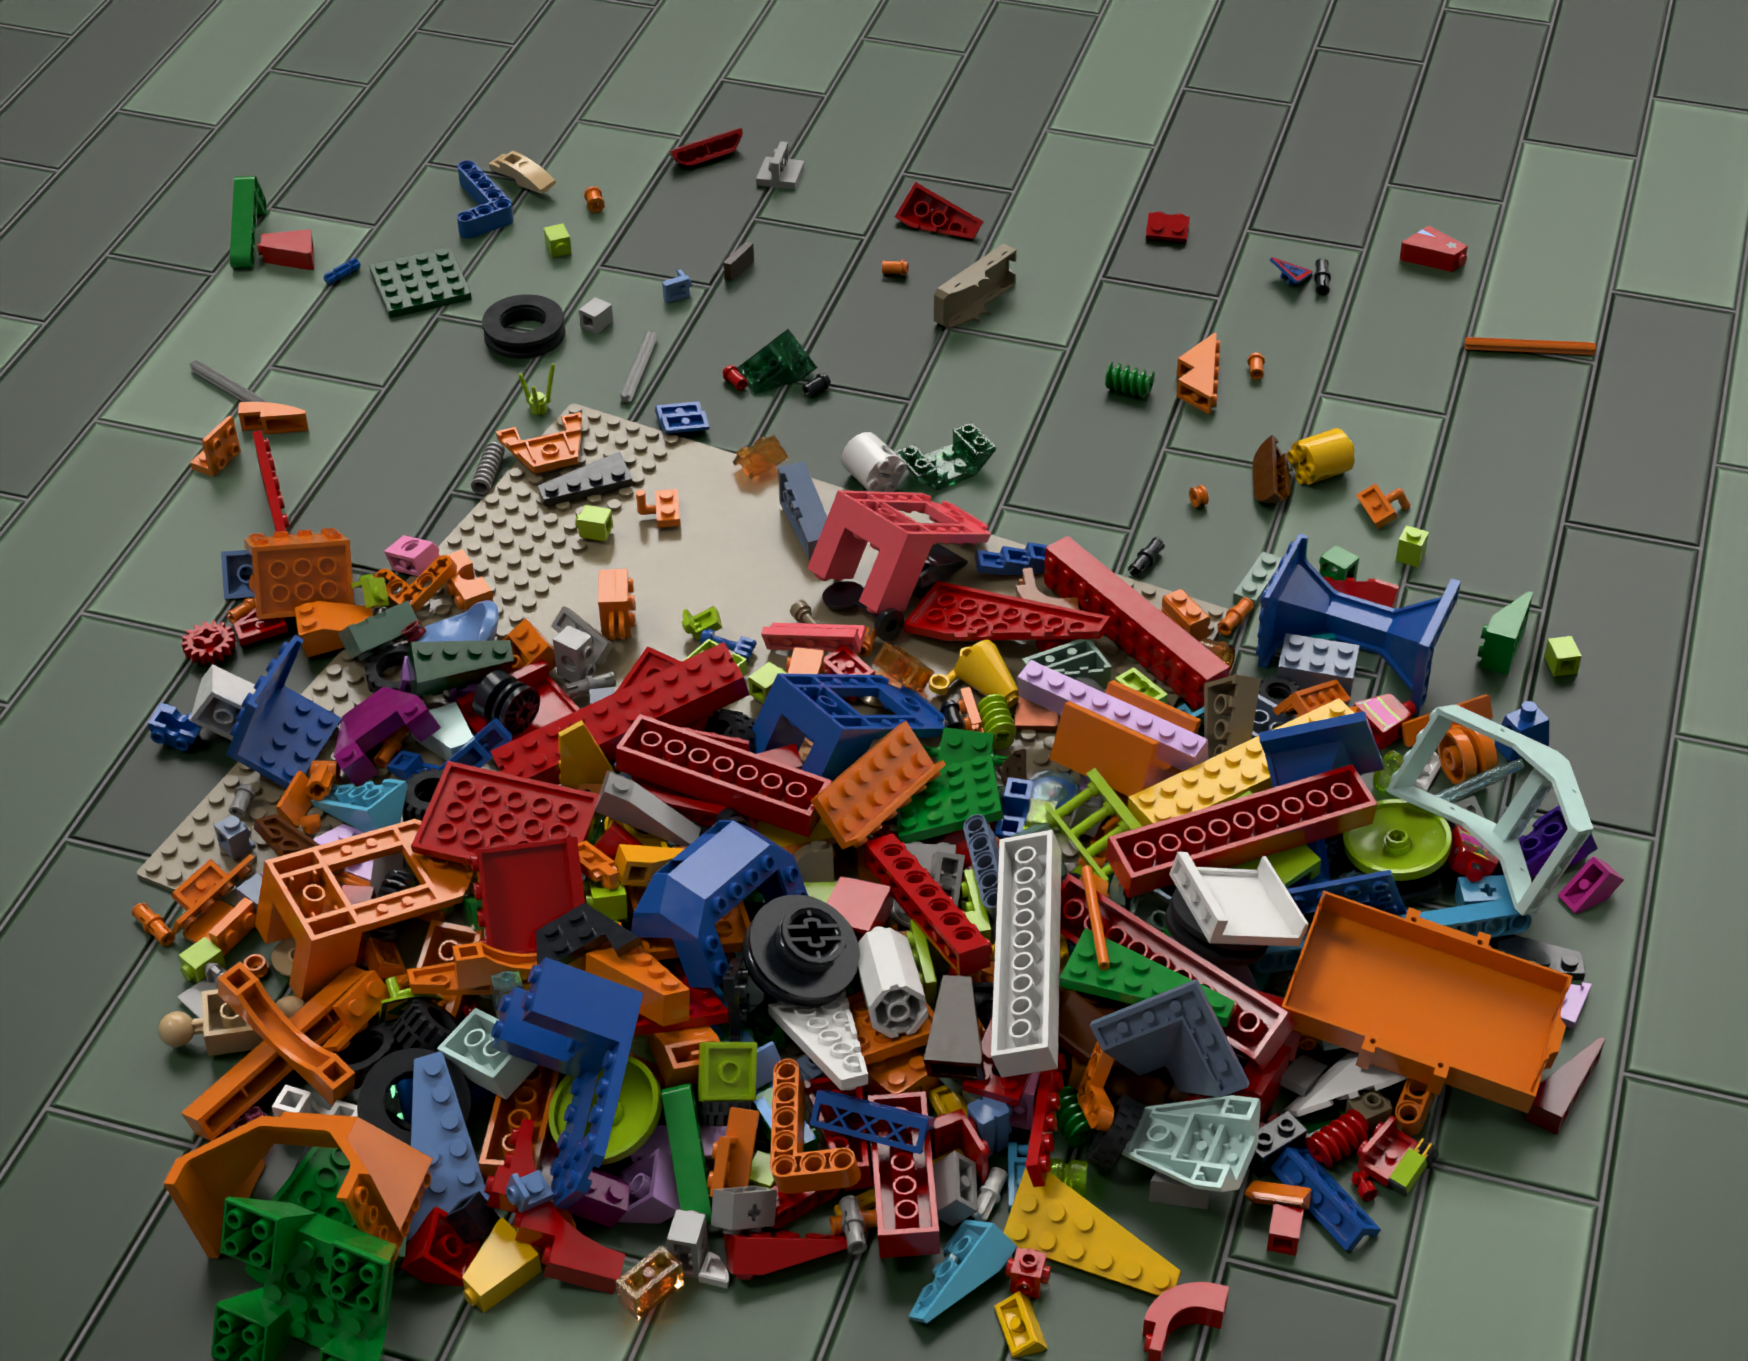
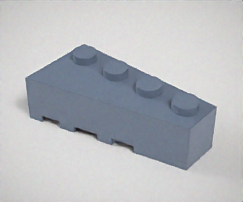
M805 461L778 467L779 502L808 560H811L828 516L825 513Z

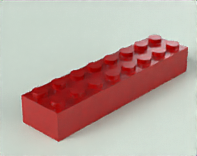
M642 714L637 716L616 747V770L712 804L727 806V808L732 807L740 814L808 838L821 818L810 800L832 782V780Z

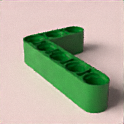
M256 176L234 177L230 238V265L232 268L254 267L257 215H266L267 212L266 198Z
M691 1083L662 1089V1100L680 1209L683 1211L693 1210L700 1214H705L706 1225L711 1224L712 1197L710 1196V1189L707 1188L708 1173L699 1126L700 1101H698V1095Z

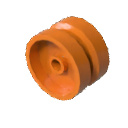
M1465 726L1461 727V729L1453 728L1446 732L1437 747L1442 769L1452 784L1459 786L1470 783L1474 779L1481 780L1495 775L1498 763L1497 752L1493 739Z

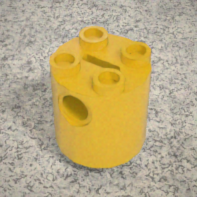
M1334 428L1294 442L1291 450L1287 451V459L1293 465L1297 482L1300 485H1309L1350 471L1354 466L1355 449L1352 441L1344 431Z

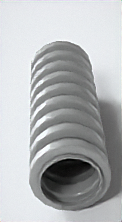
M488 442L485 446L471 482V488L477 494L485 495L490 492L505 453L504 447L498 442Z

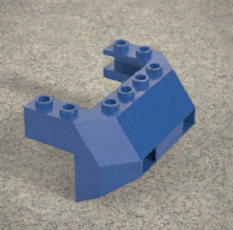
M719 820L653 875L633 913L631 932L637 937L672 938L689 986L717 988L723 982V976L726 970H728L729 964L714 924L758 886H760L765 903L781 896H808L793 854L758 831L733 820Z

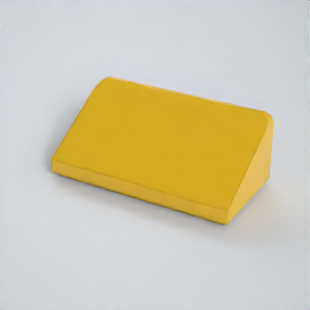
M1018 1291L994 1305L1013 1358L1048 1349L1028 1297Z

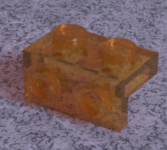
M775 435L768 438L764 436L758 439L753 446L749 448L744 446L736 452L737 456L733 464L735 466L741 464L747 475L752 479L783 463L789 456Z

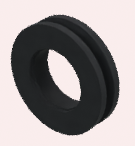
M524 294L501 299L491 305L482 318L486 345L496 354L508 358L526 359L544 355L558 347L565 337L562 308L555 301L539 295ZM522 320H533L543 324L533 331L524 333L505 329L508 325Z
M1178 888L1175 889L1165 914V924L1170 934L1178 943L1204 959L1224 965H1249L1259 961L1265 955L1268 945L1209 943Z
M408 1048L395 1051L379 1060L368 1072L362 1084L357 1104L358 1117L411 1146V1131L402 1130L396 1126L386 1114L385 1096L394 1084L403 1079L413 1078L414 1059L437 1052L421 1048ZM444 1056L466 1124L471 1107L468 1083L459 1068Z

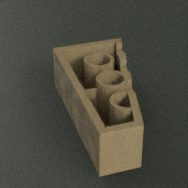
M1235 674L1204 684V738L1208 739V759L1252 739L1260 678Z

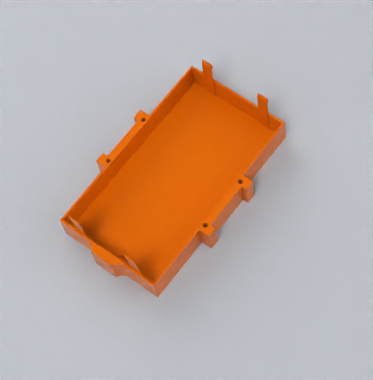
M1323 890L1281 1007L1297 1023L1293 1030L1359 1053L1355 1066L1368 1070L1371 1064L1428 1084V1092L1439 1095L1443 1085L1447 1084L1528 1113L1536 1097L1543 1071L1551 1069L1561 1046L1566 1025L1563 1023L1560 1014L1573 976L1489 948L1488 944L1491 938L1489 934L1479 931L1476 937L1421 918L1419 917L1421 911L1410 907L1406 917L1402 918Z

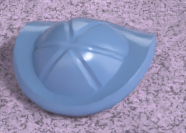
M490 600L477 602L462 614L425 626L426 632L414 642L495 640L499 621V609Z

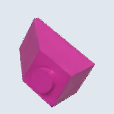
M1592 856L1557 896L1574 913L1578 914L1607 900L1624 879L1607 862Z

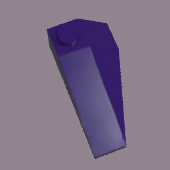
M1559 805L1537 819L1532 824L1533 830L1527 836L1522 835L1518 839L1530 878L1537 876L1568 830ZM1591 833L1569 865L1585 859L1589 854L1598 849ZM1499 860L1490 876L1504 875Z

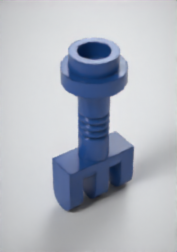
M712 629L708 631L703 630L700 638V644H703L708 639L718 644L724 642L728 650L746 658L747 662L757 645L754 639L741 636L738 642L715 636V631Z

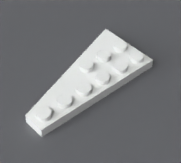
M846 990L836 1000L820 1008L797 1009L778 1002L768 1004V1015L841 1091L853 1090L858 1086L868 1084V1072L864 1057L861 1054V1046L857 1039L852 1012L849 1010Z

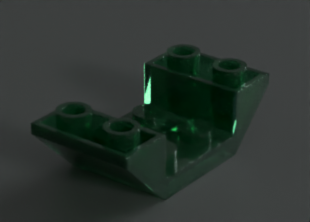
M971 422L953 429V444L925 455L915 445L903 448L895 453L902 459L907 469L918 481L936 490H940L976 476L996 451V446Z

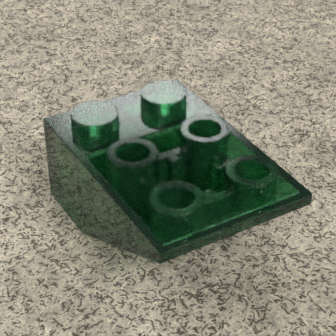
M787 329L737 368L740 374L748 380V385L752 391L757 394L801 381L818 367L791 331Z

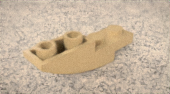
M511 151L507 155L502 154L488 163L491 171L515 178L518 186L541 194L549 191L550 187L556 184L555 179L542 167L515 151Z

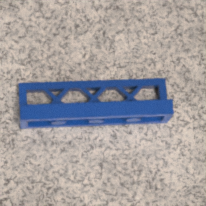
M825 1089L817 1090L809 1125L922 1154L927 1131L933 1129L935 1118ZM822 1104L832 1106L837 1115V1118L830 1123L819 1121ZM840 1109L847 1110V1112L842 1114ZM853 1112L859 1113L865 1123L858 1130L851 1129L845 1120V1117ZM867 1116L875 1117V1119L869 1121ZM881 1119L886 1120L893 1130L886 1137L878 1136L872 1126ZM840 1121L843 1127L834 1124ZM895 1123L902 1124L903 1126L897 1128ZM907 1127L920 1129L916 1146L907 1144L900 1132ZM868 1128L871 1134L862 1131ZM896 1135L899 1141L892 1140L890 1138Z
M1286 1147L1270 1169L1284 1184L1311 1188L1309 1211L1346 1251H1352L1364 1235L1377 1236L1382 1230L1305 1148Z

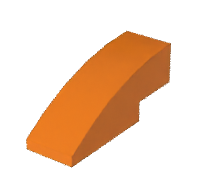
M239 402L238 415L242 431L263 429L264 434L309 431L305 410L270 402Z

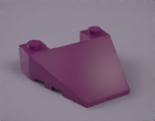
M382 687L342 716L334 757L343 772L356 787L362 786L378 774L366 752L406 724L420 743L441 729V726L419 696Z

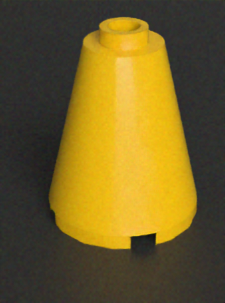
M983 640L969 648L972 652L967 657L963 654L955 664L954 673L959 679L985 697L992 694H1001L1006 698L1009 708L1014 706L1019 700V689L996 645L990 640Z

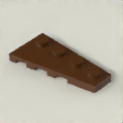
M276 814L255 820L254 830L278 856L320 845ZM346 868L332 871V874L335 876L344 873Z

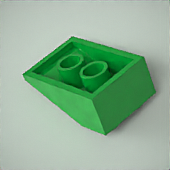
M1526 592L1495 613L1489 625L1484 624L1481 639L1485 640L1484 643H1480L1477 654L1478 657H1481L1480 668L1509 675L1526 629L1533 592Z

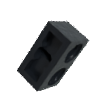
M1288 1111L1259 1128L1258 1145L1248 1168L1259 1179L1272 1172L1271 1166L1286 1147L1305 1148L1307 1129Z

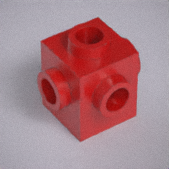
M1017 1247L1014 1259L1009 1258L1006 1267V1276L1010 1277V1293L1015 1294L1020 1291L1027 1297L1040 1299L1043 1284L1048 1285L1051 1267L1046 1266L1047 1253L1031 1248Z

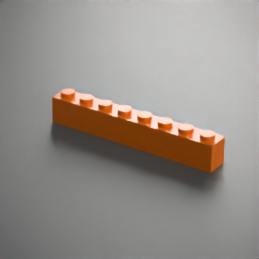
M350 965L293 1014L289 1020L304 1035L320 1046L344 1025L332 1006L368 971ZM264 1040L183 1110L181 1114L195 1134L213 1141L289 1074L293 1068Z

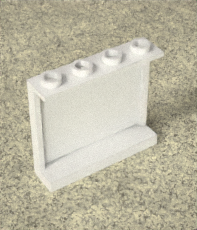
M1177 852L1169 875L1209 943L1300 947L1303 937L1308 931L1309 924L1266 856H1262L1257 870L1196 867L1188 852Z

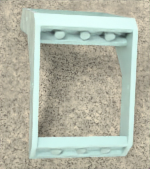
M1456 704L1437 707L1429 715L1430 720L1426 727L1416 736L1417 741L1412 749L1404 755L1403 764L1391 776V783L1386 791L1462 826L1499 859L1514 908L1522 916L1538 912L1594 829L1570 762L1557 750ZM1453 721L1513 748L1534 767L1497 824L1413 786ZM1553 786L1568 830L1532 882L1518 838Z

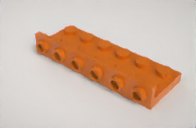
M905 721L896 726L810 801L842 850L852 845L854 848H858L868 841L866 837L868 834L872 835L883 827L881 824L883 821H888L897 815V808L906 806L912 801V795L922 792L926 788V782L929 783L941 775L939 771L946 764L943 760L935 764L932 762L911 727Z

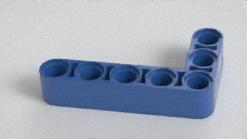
M461 161L457 165L460 185L480 206L462 211L457 215L460 237L473 238L511 224L514 221L511 200L473 161Z

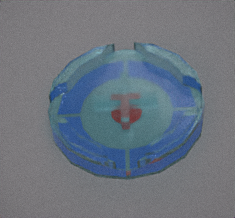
M1044 770L1036 773L1029 779L1034 781L1032 806L1040 811L1046 812L1043 804L1047 801L1054 810H1057L1078 795V784L1072 776L1062 771L1060 773H1053V770Z

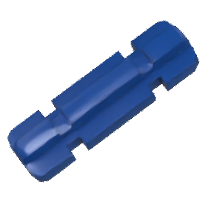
M352 258L348 263L345 262L334 268L333 271L325 273L323 279L328 285L336 282L335 280L339 281L351 274V271L355 272L358 270L361 264L357 258Z

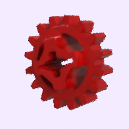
M213 620L211 624L203 621L200 627L195 624L193 625L194 630L187 629V635L182 636L183 642L181 645L183 653H185L187 659L192 658L193 663L201 660V664L204 665L206 661H210L212 664L215 663L216 659L223 661V655H231V649L236 648L235 634L232 632L231 626L226 627L224 622L217 625L216 620Z

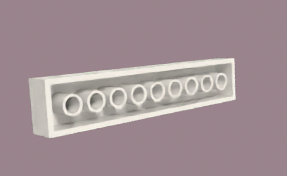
M1053 830L999 840L991 1057L1001 1078L1058 1069L1062 851Z

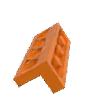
M1335 679L1296 691L1272 710L1276 715L1296 710L1299 716H1302L1338 698L1345 704L1351 698L1339 681Z

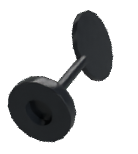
M842 581L834 583L824 590L822 598L826 606L840 610L857 606L875 618L874 632L881 640H893L902 631L904 623L903 613L895 608H888L880 614L869 612L866 609L867 606L859 602L864 590L860 584L852 581Z

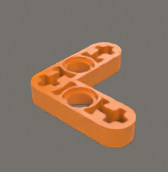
M441 555L411 585L387 568L377 571L374 578L384 577V580H389L390 583L388 585L385 583L388 598L397 605L409 601L415 613L454 575L457 565L449 555ZM433 580L431 585L423 588L426 582ZM402 587L398 594L393 595L397 588Z
M1097 1041L1079 1085L1077 1100L1090 1127L1107 1132L1113 1122L1114 1108L1103 1087L1115 1059L1103 1052Z

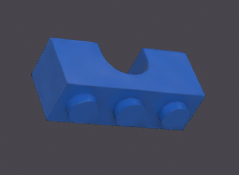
M1008 777L1003 797L1004 819L997 821L994 833L999 839L1010 838V836L1027 828V818L1029 812L1031 813L1033 805L1034 781Z

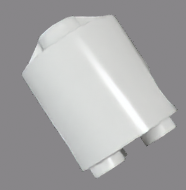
M863 432L852 438L845 446L841 455V462L844 468L868 491L894 492L896 485L907 469L902 459L877 435L871 432Z

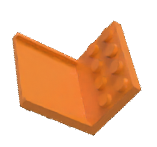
M323 528L321 533H312V530H298L297 535H288L287 531L274 532L273 536L270 537L264 536V533L249 534V538H244V548L252 556L257 619L296 616L294 607L316 601L355 605L354 591L351 586L353 577L350 540L338 530H335V528Z

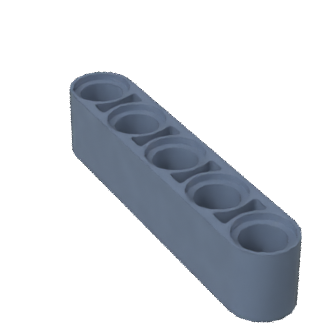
M975 814L967 818L963 824V829L982 904L996 923L999 847L996 836L984 816Z

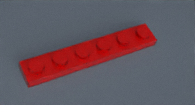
M1059 1048L1058 1069L1041 1071L1025 1165L1033 1187L1045 1186L1047 1173L1051 1172L1050 1152L1054 1151L1053 1132L1057 1131L1056 1112L1061 1108L1059 1093L1064 1088L1062 1073L1067 1068L1066 1057L1064 1053L1060 1054Z

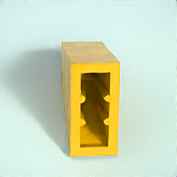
M503 1217L497 1221L462 1277L465 1288L463 1295L466 1301L471 1306L476 1305L483 1313L542 1272L539 1254L530 1244L515 1241L517 1231Z

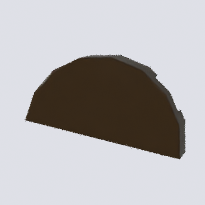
M1026 749L1014 751L1003 762L1001 780L1004 788H1006L1008 777L1027 780Z

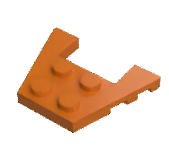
M578 412L561 416L562 425L565 429L562 432L521 440L516 427L496 431L497 440L534 474L579 464L582 414Z

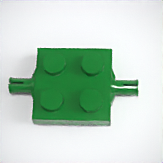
M944 727L938 748L923 745L929 757L936 758L937 763L942 760L945 762L946 765L944 767L951 763H961L978 756L985 757L988 755L992 756L995 766H1002L1003 762L1009 757L994 755L993 744L995 737L992 733Z

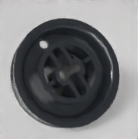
M805 895L781 896L765 904L747 928L742 944L744 964L756 986L774 1001L797 1009L820 1008L836 1000L854 978L860 957L856 935L841 913L829 904Z

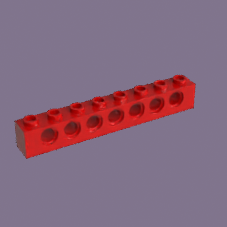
M892 833L864 843L866 866L882 885L892 887V897L958 975L964 976L991 967L990 955L993 950L990 941L984 938L977 926L967 919L965 912L954 904L950 895L947 896L939 882L933 880L929 871L919 864L916 856L907 850L904 842H900Z

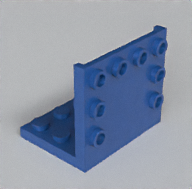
M294 635L289 643L285 641L278 651V658H273L266 669L268 674L265 677L261 675L254 686L256 690L254 694L249 692L241 705L243 708L236 717L237 722L230 732L233 739L226 754L285 788L289 786L298 771H302L305 775L311 767V762L317 759L342 720L338 715L285 686L304 639L297 635Z

